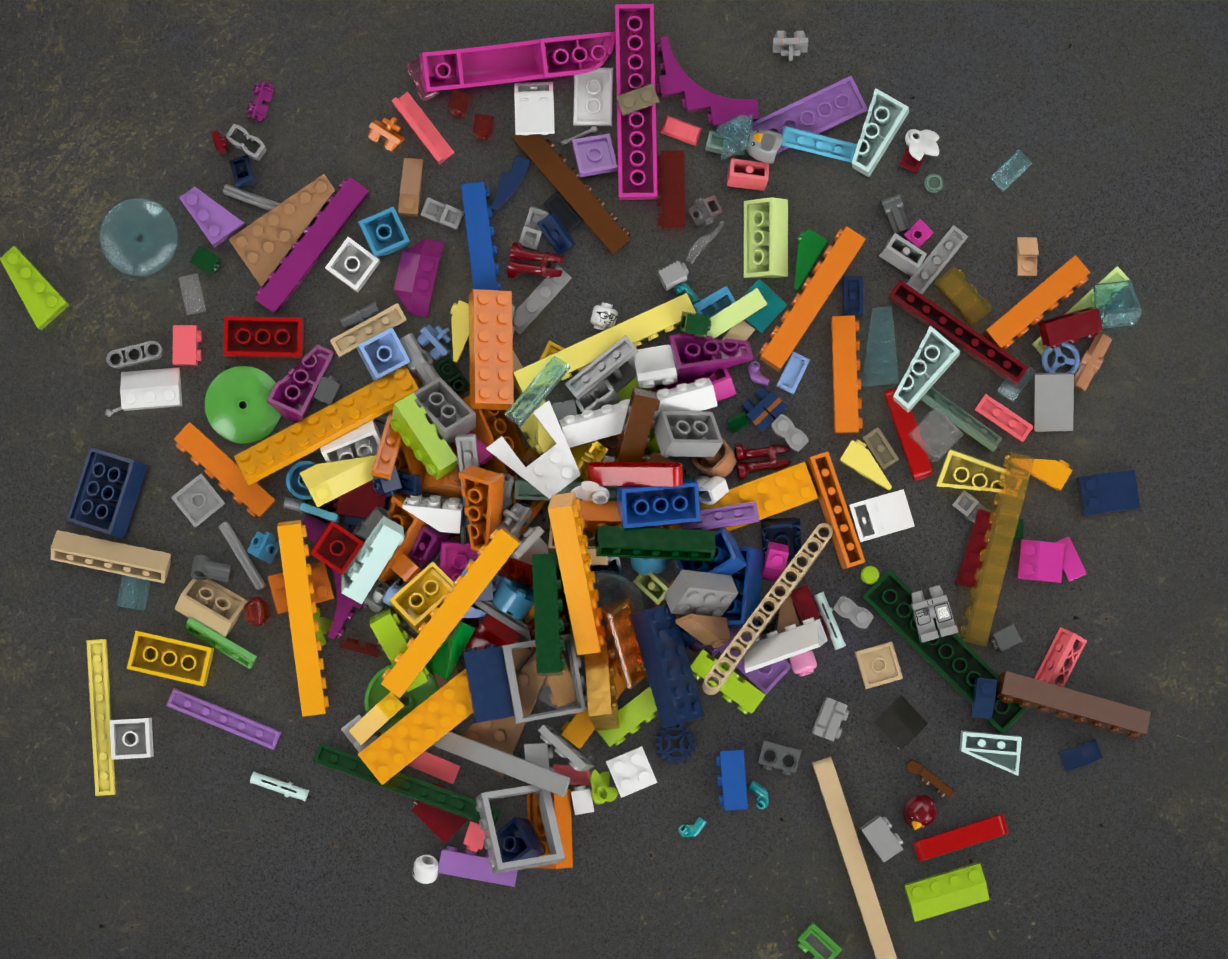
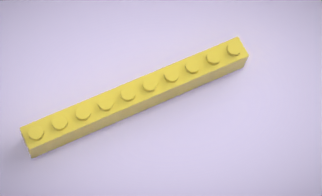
M685 293L513 372V381L520 396L525 394L527 397L532 396L538 392V388L544 387V389L555 385L554 381L560 378L562 381L571 378V373L583 370L624 336H627L634 346L638 347L642 345L641 341L645 339L651 341L659 337L658 333L662 331L669 333L675 330V325L681 323L682 311L696 313L688 294Z

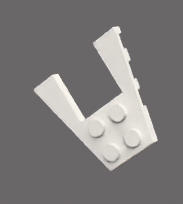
M547 401L535 410L533 414L555 441V446L527 467L523 465L502 436L486 449L550 499L552 495L557 494L581 474L551 403Z

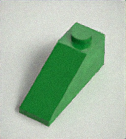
M810 229L806 233L802 231L796 240L799 242L794 279V291L796 292L828 240Z

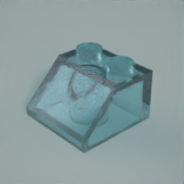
M1131 280L1094 284V306L1099 309L1103 329L1137 325L1142 309Z

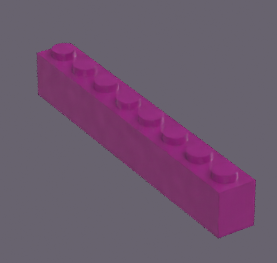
M351 177L341 182L338 187L340 190L336 195H331L325 210L321 209L315 216L316 221L312 226L308 225L301 241L297 240L291 247L293 251L289 256L285 255L279 263L281 266L277 272L274 270L267 279L269 282L266 286H261L255 295L257 297L255 300L276 315L370 194L366 188Z

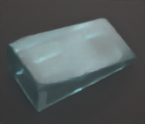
M1018 150L990 179L1004 192L1032 165V162Z

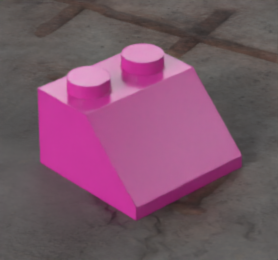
M1021 540L1018 579L1061 583L1065 544Z

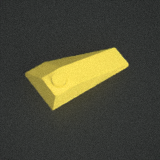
M376 455L316 464L300 472L317 508L373 480L371 473Z

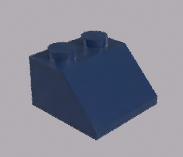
M514 817L496 832L503 863L539 857L545 852L528 819Z

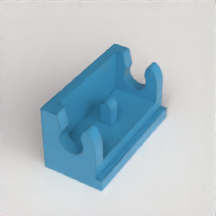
M725 286L696 303L693 307L696 313L705 314L711 318L736 301L728 287Z

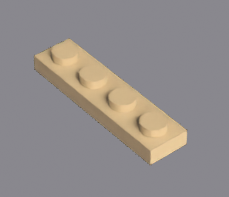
M397 303L334 337L330 342L340 358L355 350L359 344L390 328L401 325L407 319Z

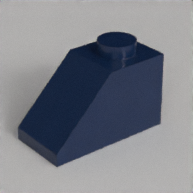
M975 678L971 717L992 718L997 680Z

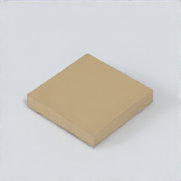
M892 641L855 652L865 689L903 679Z

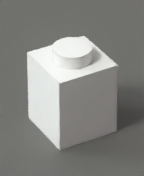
M586 785L574 787L575 791H571L575 815L594 812L591 788L586 789Z

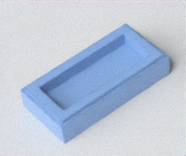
M793 351L776 387L794 394L810 359Z

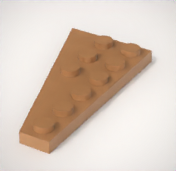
M325 174L229 239L260 286L266 283L269 275L276 270L282 258L288 254L293 244L300 238L306 227L312 222L335 191V188Z
M536 653L516 674L523 716L531 715L540 690L547 676H539L537 674ZM513 716L475 723L468 728L463 736L514 755L527 722L515 724ZM496 771L502 778L505 776L504 773Z

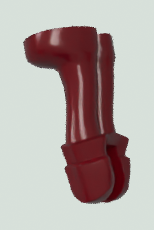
M513 242L510 249L511 259L539 261L541 265L509 260L508 278H516L519 273H532L542 275L543 277L549 276L550 278L562 275V270L550 269L551 262L564 263V257L556 253L526 250L522 248L521 243Z
M742 443L734 444L737 461L766 456L769 459L736 463L739 480L745 479L748 473L753 471L776 470L778 468L781 470L791 464L790 459L777 460L776 453L789 452V447L786 445L777 444L776 446L770 445L763 448L748 449Z

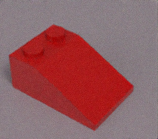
M487 613L468 641L465 649L477 647V650L485 649V645L495 643L497 647L514 644L521 634Z

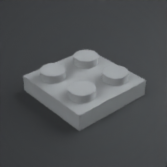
M202 473L171 497L195 528L226 504Z

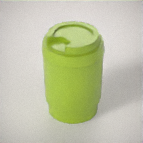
M866 566L861 571L860 577L865 584L871 585L879 580L880 574L876 567Z

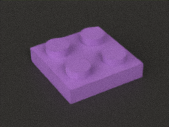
M610 133L572 140L579 177L618 170Z

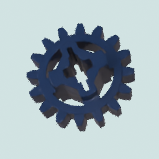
M682 723L679 727H676V725L670 728L666 727L664 731L659 729L661 735H655V738L659 740L657 743H654V746H659L656 754L662 753L660 759L668 758V764L671 760H674L675 765H677L680 759L685 763L684 757L691 758L689 752L695 751L691 747L692 744H696V741L691 740L694 733L688 734L690 728L682 729ZM672 730L681 731L678 735L673 736L668 733ZM680 736H682V737L679 739V740H680V741H679L680 747H679V748L674 747V748H671L670 751H668V750L670 749L671 744H672V743L670 742V740H671V739L676 740L677 738H679ZM685 737L688 739L687 749L683 746V739ZM663 738L667 741V747L665 750H663L662 748ZM675 751H679L682 754L676 757L670 756Z

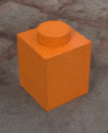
M403 553L390 567L407 584L422 571Z

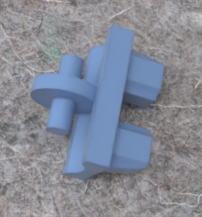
M428 325L420 330L422 333L417 341L423 347L427 346L430 342L435 346L429 352L435 360L453 351L447 344L451 341L447 335L450 332L448 327L442 330L439 325L435 329Z

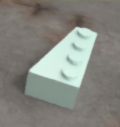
M876 88L852 160L853 169L867 177H870L909 114L908 106Z
M929 327L893 396L894 401L908 413L960 355V350L933 327Z
M385 516L382 517L345 573L341 575L342 594L360 604L363 603L387 562L392 558L395 549L404 541V529L401 525Z

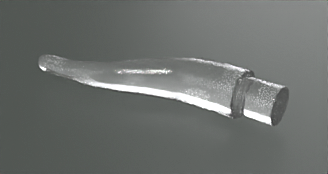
M723 221L720 222L718 228L712 233L701 237L694 243L686 259L688 262L693 263L702 247L720 232L724 225Z

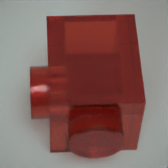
M454 89L447 106L450 114L459 118L461 116L467 117L473 101L472 95Z
M475 114L473 136L477 137L476 139H493L494 116Z

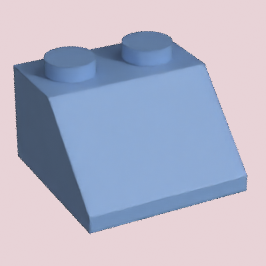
M393 328L359 344L356 348L374 381L411 362Z

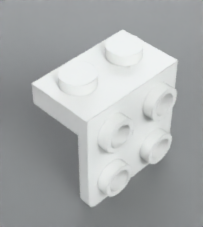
M670 345L638 349L639 352L634 355L639 388H651L655 385H669L678 382Z
M540 526L527 528L519 539L521 543L508 558L530 582L533 581L532 555L548 554V545L540 538L544 533Z

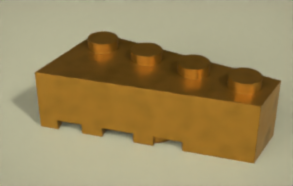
M605 641L601 652L584 654L588 717L596 731L619 728L618 705L616 701L617 689L614 683L616 673L615 667L612 665L614 650Z

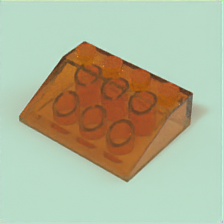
M630 598L606 603L602 607L601 614L607 624V636L611 639L613 645L612 653L618 663V674L622 677L626 687L632 689L647 676L630 618V614H634Z

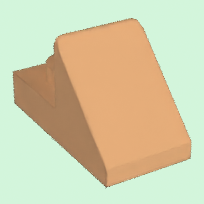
M1017 237V276H1037V256L1039 255L1037 238Z

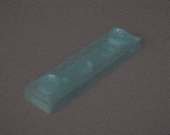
M554 355L504 415L521 427L568 372L570 366Z

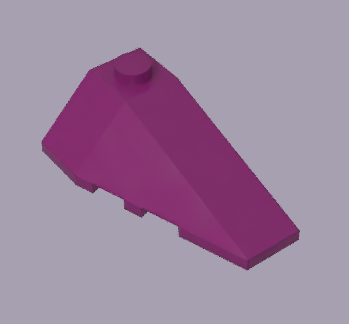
M691 333L669 336V345L672 349L677 380L696 378L753 360L754 357L749 341L728 338L724 340L712 339L713 336H706L705 338Z
M317 344L301 359V362L296 367L292 368L281 381L279 380L274 385L267 403L284 418L295 423L302 422L312 406L313 396L322 376L325 377L335 352Z

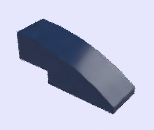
M515 156L510 174L502 172L491 208L493 212H497L521 186L531 164L529 159Z

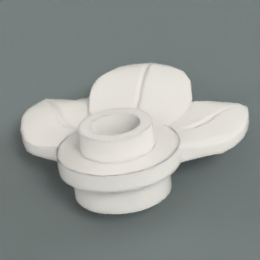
M911 129L906 133V144L909 146L911 156L916 160L920 161L924 154L930 156L939 155V147L936 141L940 137L937 133L927 129L922 131Z
M583 481L581 486H577L571 491L575 492L576 497L582 499L581 501H593L595 504H604L610 497L608 489L600 487L592 481Z

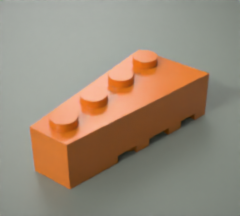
M472 465L459 472V479L462 480L463 484L461 491L466 502L464 509L465 515L468 516L469 520L467 527L471 550L479 551L484 544L488 546L491 542L489 537L502 523L505 475Z
M393 495L390 501L392 505L390 511H387L390 514V520L403 527L405 538L402 544L397 546L392 558L387 562L377 578L379 581H394L397 574L390 567L402 553L409 557L408 554L423 525H427V523L402 508L407 497L406 495Z

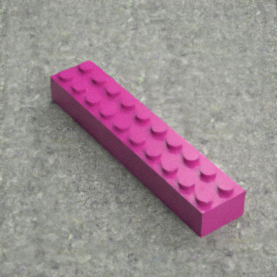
M616 4L617 96L652 83L655 88L654 4ZM617 102L619 200L657 199L656 104L623 116Z

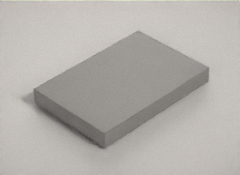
M1034 373V432L1073 431L1074 373Z

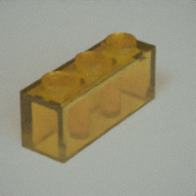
M953 266L934 284L973 327L992 311L990 308L991 304L985 297L981 298L977 294L978 289L972 282L969 284L964 279L966 275L963 271Z

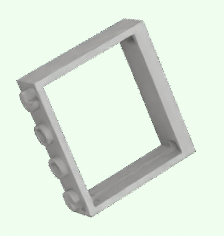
M572 634L561 635V637H564L566 641L577 706L523 716L511 650L536 646L535 640L502 646L515 724L586 711L585 707H588L587 695H583L582 687H585L583 675L580 676L578 668H581L580 656L576 657V646Z
M529 785L485 792L476 798V810L479 811L481 818L479 825L480 829L484 831V847L488 850V864H490L493 874L556 864L565 859L549 791ZM536 792L550 855L503 863L489 800Z

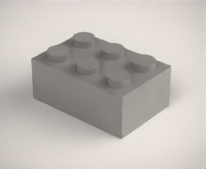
M441 377L414 392L417 397L415 402L418 407H424L427 412L425 415L428 422L435 424L439 432V438H444L447 444L455 441L456 435H465L475 429L476 413Z
M661 410L655 419L653 430L662 456L714 457L723 445L713 412Z
M681 570L664 597L671 613L722 617L737 596L738 591L731 575Z

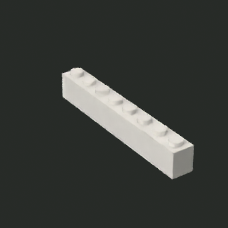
M700 378L690 384L683 383L672 389L659 390L656 394L658 400H660L658 411L654 412L653 418L656 419L661 410L702 411L718 406L710 379ZM630 399L622 400L615 405H604L601 409L586 410L576 416L568 415L559 420L569 448L620 434Z

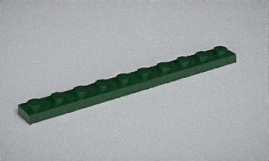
M319 744L313 759L314 763L479 823L481 819L479 811L476 810L477 803L474 799L400 772L381 785L361 758L330 746ZM490 806L495 826L501 810Z

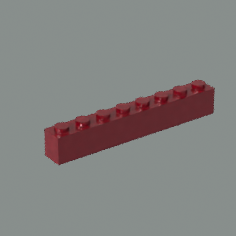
M899 280L890 293L889 301L927 327H933L953 345L1016 387L1029 367L902 280Z

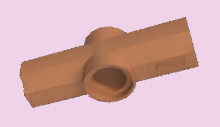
M1097 332V336L1094 337L1088 350L1084 352L1080 360V366L1074 375V387L1086 391L1091 379L1097 373L1104 360L1103 357L1111 344V338Z

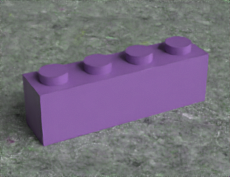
M447 846L446 849L441 851L437 873L515 887L518 870L493 874L491 866L488 864V853H485V856L477 855L475 851L466 849V852H459L457 847Z

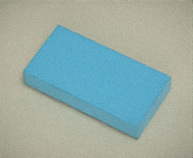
M301 503L299 509L302 512L335 523H339L341 518L338 514L305 503Z

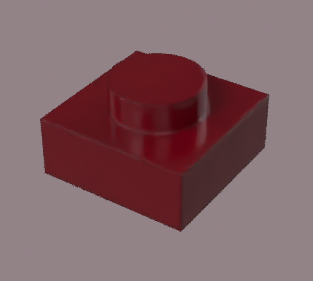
M906 148L899 167L917 174L925 155L918 161L911 156L909 148Z

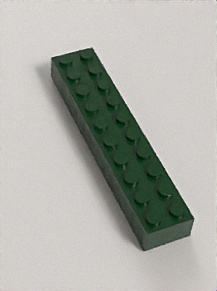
M888 569L861 598L972 706L975 678L995 679L998 684L999 675L956 633L923 643L920 642L911 608L913 603L911 593L913 591L895 573ZM995 697L992 718L985 719L1000 734H1003L1028 708L1020 707L1019 703L1015 702L1005 703L1001 701V698Z

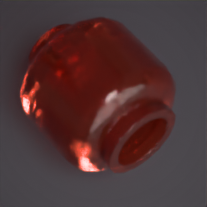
M261 597L249 598V602L243 605L244 619L247 623H250V626L265 625L266 621L269 620L268 602L261 600Z

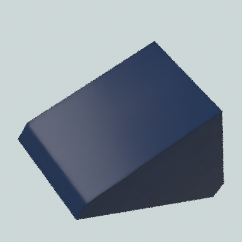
M248 155L229 161L234 181L238 188L242 189L257 183Z
M1096 739L1059 753L1066 771L1088 765L1102 758Z

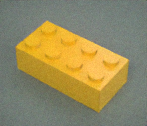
M135 631L127 669L206 686L214 648Z

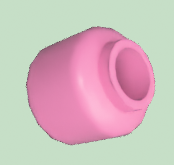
M812 650L789 658L793 672L799 674L800 677L814 673V669L817 667Z

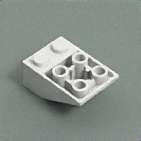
M553 82L514 83L515 134L524 136L530 134H554Z
M904 489L848 505L859 543L915 526Z
M407 495L402 505L403 509L439 532L460 534L465 514L464 502L460 498L450 497L449 499H441V496L431 495L430 497Z

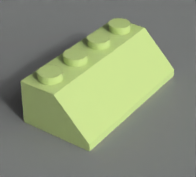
M771 197L744 201V278L788 277V200Z

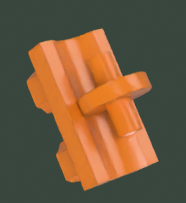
M384 117L382 123L375 120L369 126L371 130L368 138L378 142L381 136L386 137L387 140L384 147L391 152L399 144L403 143L406 137L398 133L401 127L396 125L397 118L395 117L391 120Z

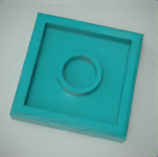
M758 279L742 297L758 288L768 305L746 318L759 333H762L783 311L787 304L763 281Z

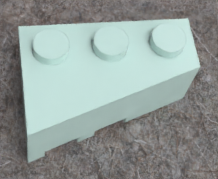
M961 730L960 751L1012 774L1019 775L1021 736Z

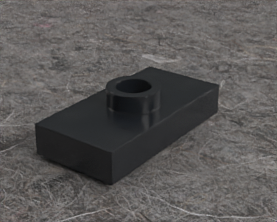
M558 191L543 203L550 213H555L568 233L583 221Z

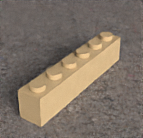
M57 530L51 545V560L164 584L171 566V554L66 531Z

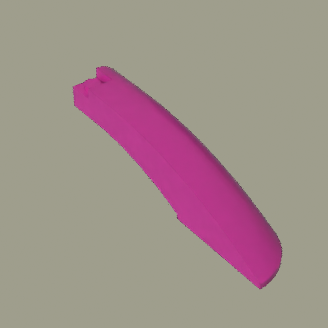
M615 31L419 54L422 73L420 74L421 83L424 91L430 92L589 73L601 67L611 55L615 44Z

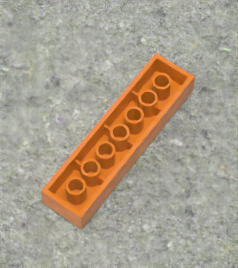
M847 226L844 230L840 228L833 240L836 243L834 246L829 245L822 256L825 260L823 263L821 261L817 263L812 272L815 275L812 279L808 277L801 288L804 292L802 295L799 293L796 295L791 303V306H793L792 310L789 311L787 309L780 321L783 324L781 327H775L770 335L771 342H765L759 352L761 354V361L778 372L781 370L862 247L866 238Z

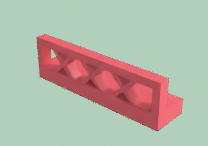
M406 92L398 99L395 97L391 100L395 108L439 165L455 154L409 92Z
M1060 627L1034 679L1064 687L1087 640ZM1078 640L1079 643L1076 649L1073 650V645ZM1069 658L1067 666L1064 667L1065 660ZM1060 675V680H1059V682H1058L1057 684H1055V680H1056L1057 676Z

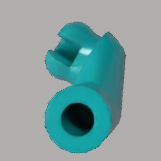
M685 282L674 286L676 294H688L692 305L700 302L698 296Z
M753 780L748 789L756 794V806L759 809H765L769 804L768 791Z
M699 817L694 825H681L678 831L682 837H696L707 822Z

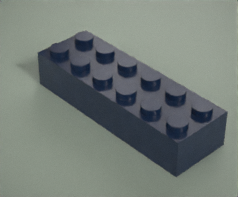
M667 604L630 614L662 728L704 717L705 714L679 625L676 624V614L670 612Z

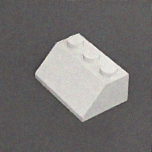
M180 368L121 372V409L129 411L183 406Z
M374 420L326 444L320 450L327 463L377 455L382 437Z

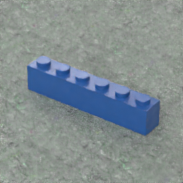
M484 182L461 184L473 287L478 290L502 291L501 282H497L496 275L500 274L499 265L494 263V255H497L496 244H492L491 236H495L494 225H490L489 217H493L491 205L487 206V198H490L489 186L485 187Z

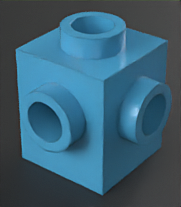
M257 531L247 552L271 564L280 548L279 542L275 540L277 536L267 531L265 534Z

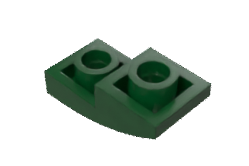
M449 354L433 365L443 381L458 396L470 389V384Z

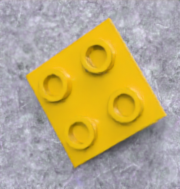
M596 440L570 447V451L581 474L579 477L584 481H588L587 464L601 462L609 451Z

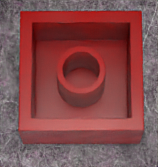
M330 521L309 553L343 575L364 542L335 522Z

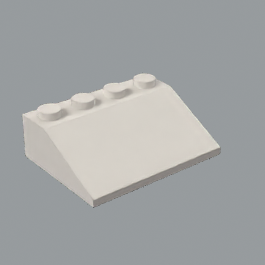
M814 617L802 621L803 625L796 627V624L784 627V632L778 633L775 630L767 633V638L760 640L758 637L744 656L745 672L762 668L823 645L828 640L820 619L814 620Z

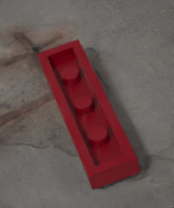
M978 509L955 583L974 589L997 514Z

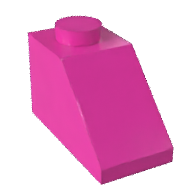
M769 542L763 564L762 579L774 582L778 580L786 567L789 555L788 545Z

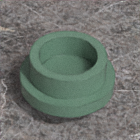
M934 173L928 175L924 180L925 189L931 193L939 192L944 184L942 177Z

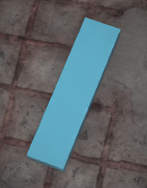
M784 126L782 131V146L852 163L858 145Z

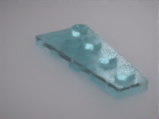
M892 306L872 308L861 388L899 384Z

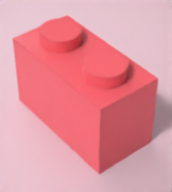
M731 158L728 167L727 186L765 191L769 176V163Z
M173 325V365L198 366V361L202 360V351L198 350L199 342H202V331L199 330L198 326Z
M470 821L463 844L467 845L466 849L477 852L478 849L482 850L484 847V831L480 829L479 823Z

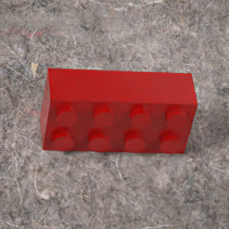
M224 316L223 355L225 357L303 358V318Z

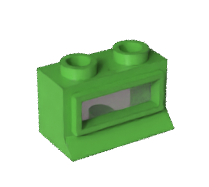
M813 921L797 938L800 942L798 946L805 953L809 950L814 955L812 959H834L842 951V948L816 926Z

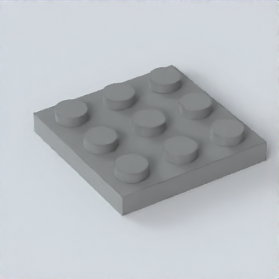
M541 726L538 730L541 733L540 738L547 744H553L556 747L554 751L562 758L567 757L570 760L569 765L576 771L590 772L593 769L594 765L553 727Z

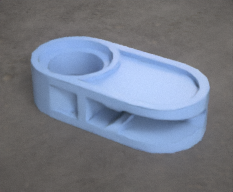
M399 578L387 590L383 603L392 607L389 600L407 584L406 582L402 584V578Z

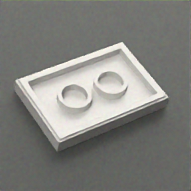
M598 68L589 73L574 75L573 126H612L613 68Z

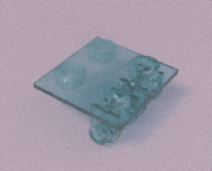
M753 114L749 116L739 115L718 126L717 134L725 137L721 160L748 148Z

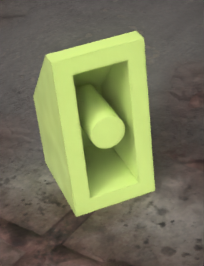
M648 573V575L639 574L633 581L658 606L664 602V595L670 587L659 574L654 575V573Z

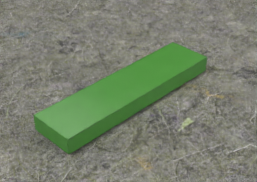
M191 617L186 622L184 629L186 632L249 669L255 664L257 656Z

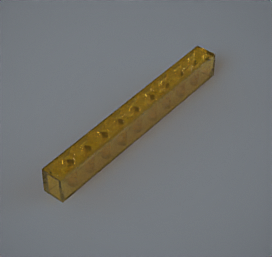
M1010 451L1009 455H1005L1003 466L1006 469L1005 473L1000 475L998 485L1001 486L1000 493L995 494L993 503L996 504L995 512L991 511L989 523H992L990 531L986 530L984 542H987L986 548L981 550L979 561H982L981 568L976 569L974 577L977 580L976 587H972L970 592L972 603L971 606L967 605L965 617H968L967 623L962 625L960 632L964 642L987 646L1034 462L1033 456Z

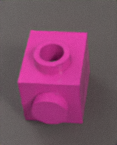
M919 219L903 235V238L919 248L934 232Z

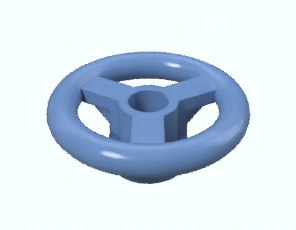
M1068 342L1062 343L1063 347L1071 350L1074 359L1067 358L1061 352L1060 347L1054 348L1055 355L1052 357V366L1049 367L1047 358L1053 348L1047 346L1042 354V366L1046 373H1056L1057 368L1061 369L1068 364L1073 365V367L1066 373L1075 374L1080 365V355L1076 347ZM1058 357L1063 358L1064 362L1062 364L1058 363Z

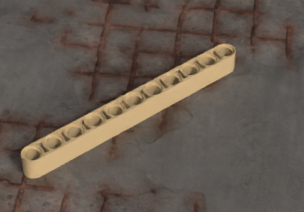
M821 523L816 527L706 675L702 684L703 691L706 694L714 695L721 689L829 543L833 534V529L829 524ZM818 532H825L827 537L820 536ZM808 546L815 547L817 551H809ZM797 561H803L806 566H799ZM786 576H792L795 581H788ZM780 590L784 596L779 597L774 591ZM769 605L773 611L768 612L763 606ZM758 620L761 622L762 626L757 627L752 623V621ZM747 635L751 641L745 642L741 636ZM730 651H737L739 653V656H732L730 654ZM719 666H726L728 668V671H720ZM710 680L714 681L717 686L710 687L707 682Z
M828 757L812 762L875 958L897 959L832 758Z

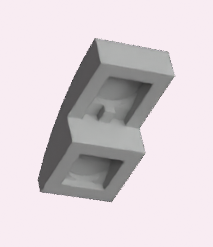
M426 197L419 215L457 230L464 211Z
M530 206L519 240L522 246L537 250L543 233L537 223L548 216L549 211Z
M965 490L952 504L954 508L972 523L975 521L978 509L991 512Z

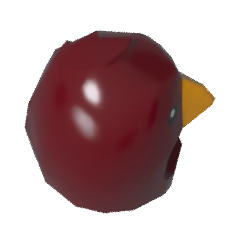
M915 795L908 799L903 809L906 824L914 828V830L925 828L931 824L937 816L935 801L928 795Z

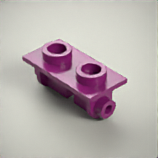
M258 81V84L254 85L252 90L254 96L246 109L248 119L254 118V116V120L262 122L265 119L269 106L262 104V102L270 103L274 92L273 85L266 83L264 86L265 81Z

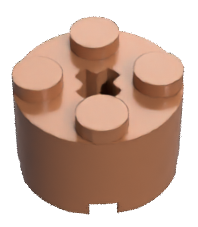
M723 438V445L714 457H692L693 464L702 475L709 478L714 476L723 478L736 465L735 453Z

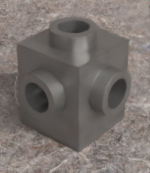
M715 195L695 200L693 202L694 205L688 209L696 226L701 224L708 226L715 222V217L723 213Z

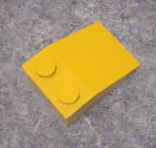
M432 561L389 601L392 608L419 634L417 631L424 621L426 623L432 618L429 616L436 606L440 608L444 603L441 600L447 591L452 592L456 586Z

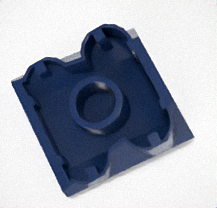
M793 517L766 518L761 520L764 560L769 542L788 545L789 555L787 561H792L801 549L800 519Z

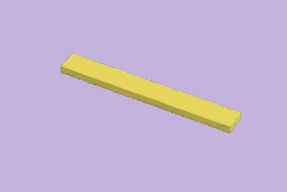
M107 639L86 640L95 796L116 795L114 760L111 759L109 722L111 720Z

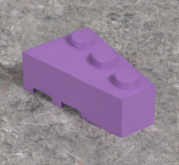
M193 187L179 197L214 247H217L246 226L244 222L196 187Z

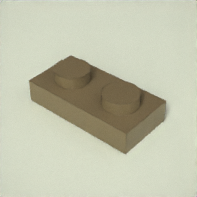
M653 83L616 96L623 116L659 103Z
M879 427L862 437L882 470L899 460Z

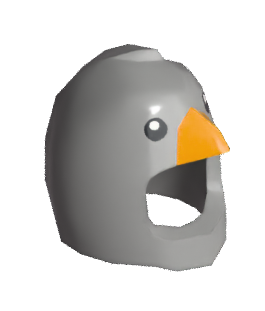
M766 129L754 130L746 136L745 147L749 155L763 163L773 164L776 153L782 145L783 136L780 133Z

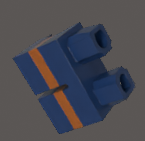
M761 386L754 393L761 401L755 405L748 398L741 407L747 414L746 417L755 425L760 433H763L788 406L774 392H769Z

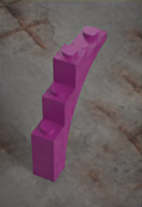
M668 36L660 37V42L656 44L658 54H662L663 61L660 62L661 73H665V75L658 76V82H655L657 93H661V98L684 94V97H681L683 109L686 108L687 113L710 110V112H707L708 122L713 124V128L754 122L760 118L756 99L739 100L725 98L713 94L696 84L677 63L671 51Z
M308 513L302 521V525H306L307 537L315 544L328 524ZM331 568L337 590V607L333 624L327 636L336 640L337 637H342L346 629L343 627L345 622L352 619L355 613L353 608L356 607L362 610L363 607L367 608L368 603L363 601L360 604L342 594L341 574Z

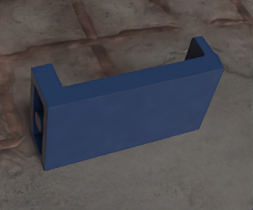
M495 643L485 645V649L477 650V647L465 649L466 652L462 653V658L464 659L473 709V724L513 717L514 710L502 646L497 647Z

